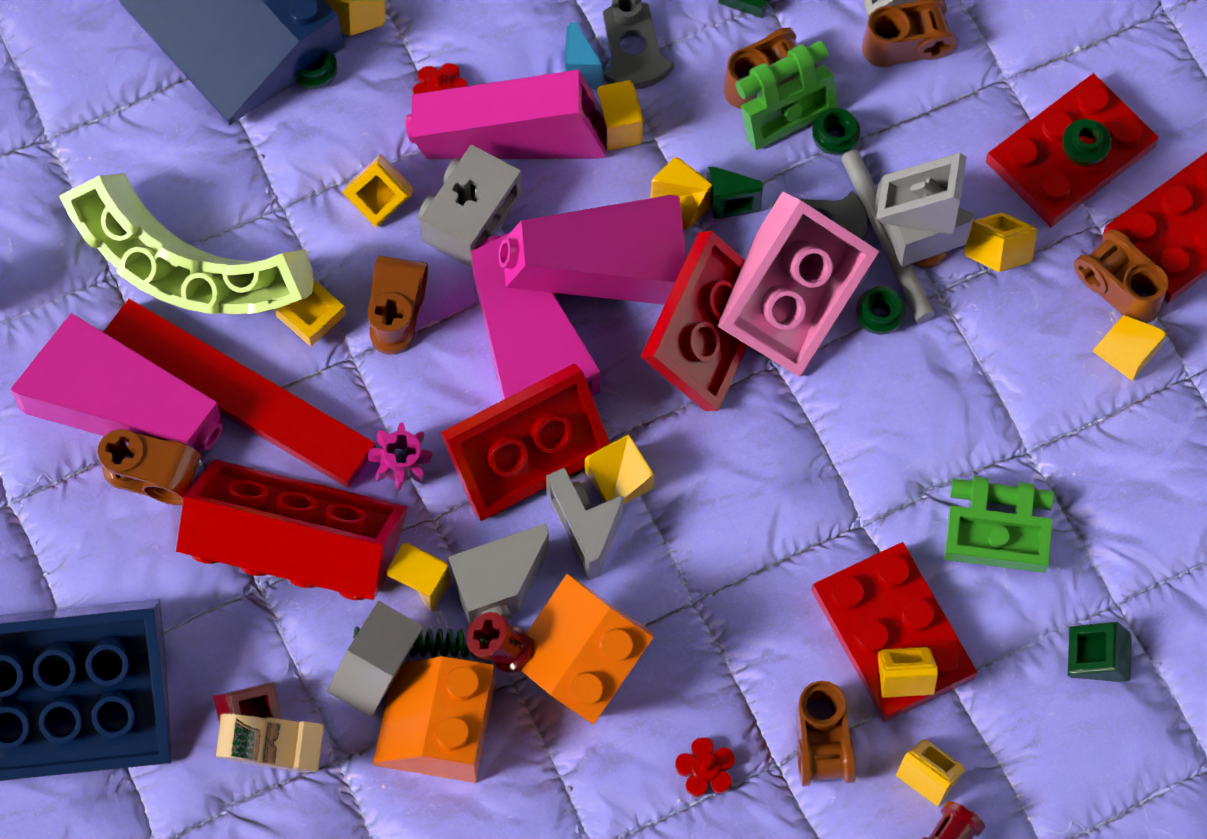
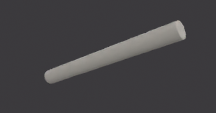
M851 150L846 152L841 157L859 199L865 207L866 214L916 322L924 323L934 317L933 309L912 264L901 267L881 222L876 220L877 214L874 206L877 189L859 151Z

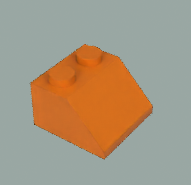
M567 573L527 631L528 636L533 639L534 651L530 661L522 667L521 671L549 695L594 725L654 638L653 631Z
M444 656L403 663L388 688L373 766L476 783L496 686L494 665Z

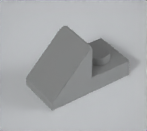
M565 468L546 475L547 496L588 579L591 580L599 576L622 519L624 497L619 496L591 508L588 495L580 481L572 483Z

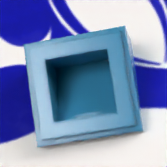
M569 23L566 30L565 71L579 69L589 88L598 89V87L602 86L601 61L577 23Z

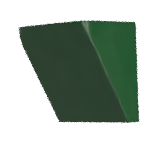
M707 167V180L712 183L710 207L713 219L754 213L761 210L762 181L721 168Z
M1119 622L1069 626L1068 676L1070 678L1114 682L1130 681L1132 644L1130 632Z

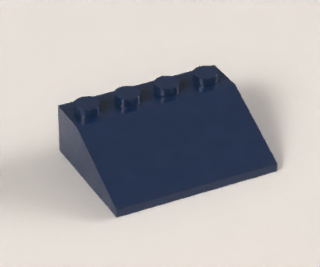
M119 0L120 4L229 125H232L299 79L298 71L301 69L310 71L325 61V52L329 50L330 56L345 47L338 14L325 0Z
M160 599L0 615V781L168 764L172 762L166 648Z

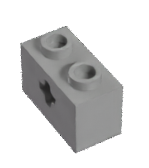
M471 144L462 158L455 157L451 161L444 175L443 186L436 196L430 194L425 199L419 210L418 220L420 221L422 241L472 268L471 251L475 250L483 240L495 235L522 194V178L520 169Z

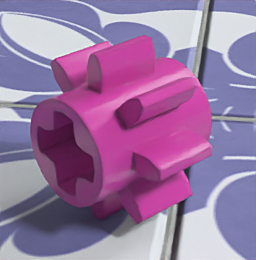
M401 422L398 425L397 431L389 435L380 429L376 439L382 448L370 449L368 454L369 461L380 462L375 479L380 481L387 477L395 481L397 490H400L403 481L410 477L420 483L423 480L424 473L418 464L431 463L432 459L431 451L421 450L425 433L421 431L413 435L405 431L404 423ZM395 449L404 450V456L407 458L406 463L396 462Z

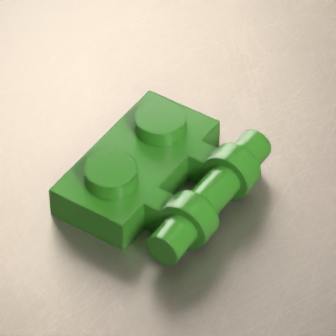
M819 40L807 47L800 44L788 50L787 57L769 66L762 63L750 69L749 76L735 82L737 92L742 99L757 93L755 99L741 105L746 138L755 150L814 122L826 110L838 108L834 75L824 64L817 68L814 66L829 57L827 48L822 41ZM794 75L795 79L777 87L778 82Z
M973 475L972 480L952 478L950 498L969 500L970 507L950 506L944 560L1046 573L1049 565L1052 518L1032 516L1033 509L1051 511L1054 491L1034 488V483L1021 481L1018 482L1017 486L989 483V477ZM987 503L1015 506V514L986 510Z

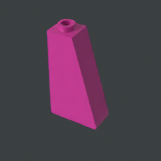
M579 69L413 94L412 112L406 116L407 136L411 143H415L426 159L462 158L471 144L498 159L606 158V123L603 111Z
M667 195L521 220L512 232L502 240L499 248L498 259L501 268L505 270L506 288L665 305L687 258L680 199L676 195Z
M511 232L503 236L494 235L483 240L475 250L471 251L472 273L501 399L504 400L574 363L583 371L591 395L594 396L600 393V370L553 293L506 288L505 270L499 264L498 255L502 240Z
M70 313L10 389L19 410L27 415L102 436L117 429H124L160 440L177 441L194 448L200 453L202 449H210L218 440L222 431L223 421L216 401L73 313Z

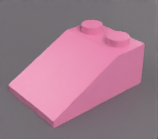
M782 192L755 235L718 327L800 377L879 253V250L803 201Z

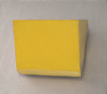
M928 647L888 649L878 652L882 698L934 695L938 675L937 665Z
M922 739L906 753L895 776L938 807L966 769L930 741Z

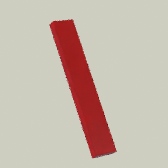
M128 298L103 331V333L216 401L221 414L348 489L369 461V450L376 448V444L372 440Z

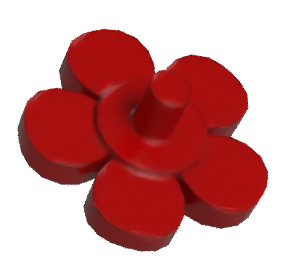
M446 63L441 66L440 70L433 66H425L418 72L420 83L414 85L413 94L466 87L467 81L459 78L460 70L455 64Z
M701 737L695 739L691 746L692 755L681 753L675 762V770L679 775L683 777L690 776L686 780V791L692 796L701 797L707 792L709 783L713 792L717 794L725 793L732 785V778L726 771L734 766L735 756L729 748L722 747L713 754V743L709 738Z

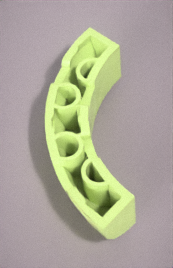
M125 173L97 176L59 195L70 219L84 240L92 248H97L117 268L116 273L138 289L161 301L207 314H252L285 307L306 299L312 294L314 280L306 249L281 253L259 261L234 260L201 251L172 234L155 219L135 193Z

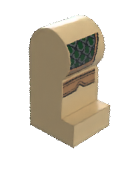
M221 714L215 757L299 773L318 772L324 724L270 717L259 718L236 714Z

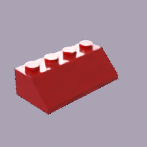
M214 459L184 495L176 552L191 555L194 560L205 564L224 563L240 567L243 572L253 576L272 575L288 579L293 585L298 587H321L337 591L342 597L350 600L369 599L374 601L387 579V569L392 562L408 506Z

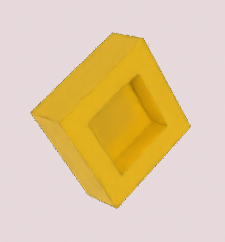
M315 280L312 294L306 299L275 309L276 317L310 347L346 315L345 306Z

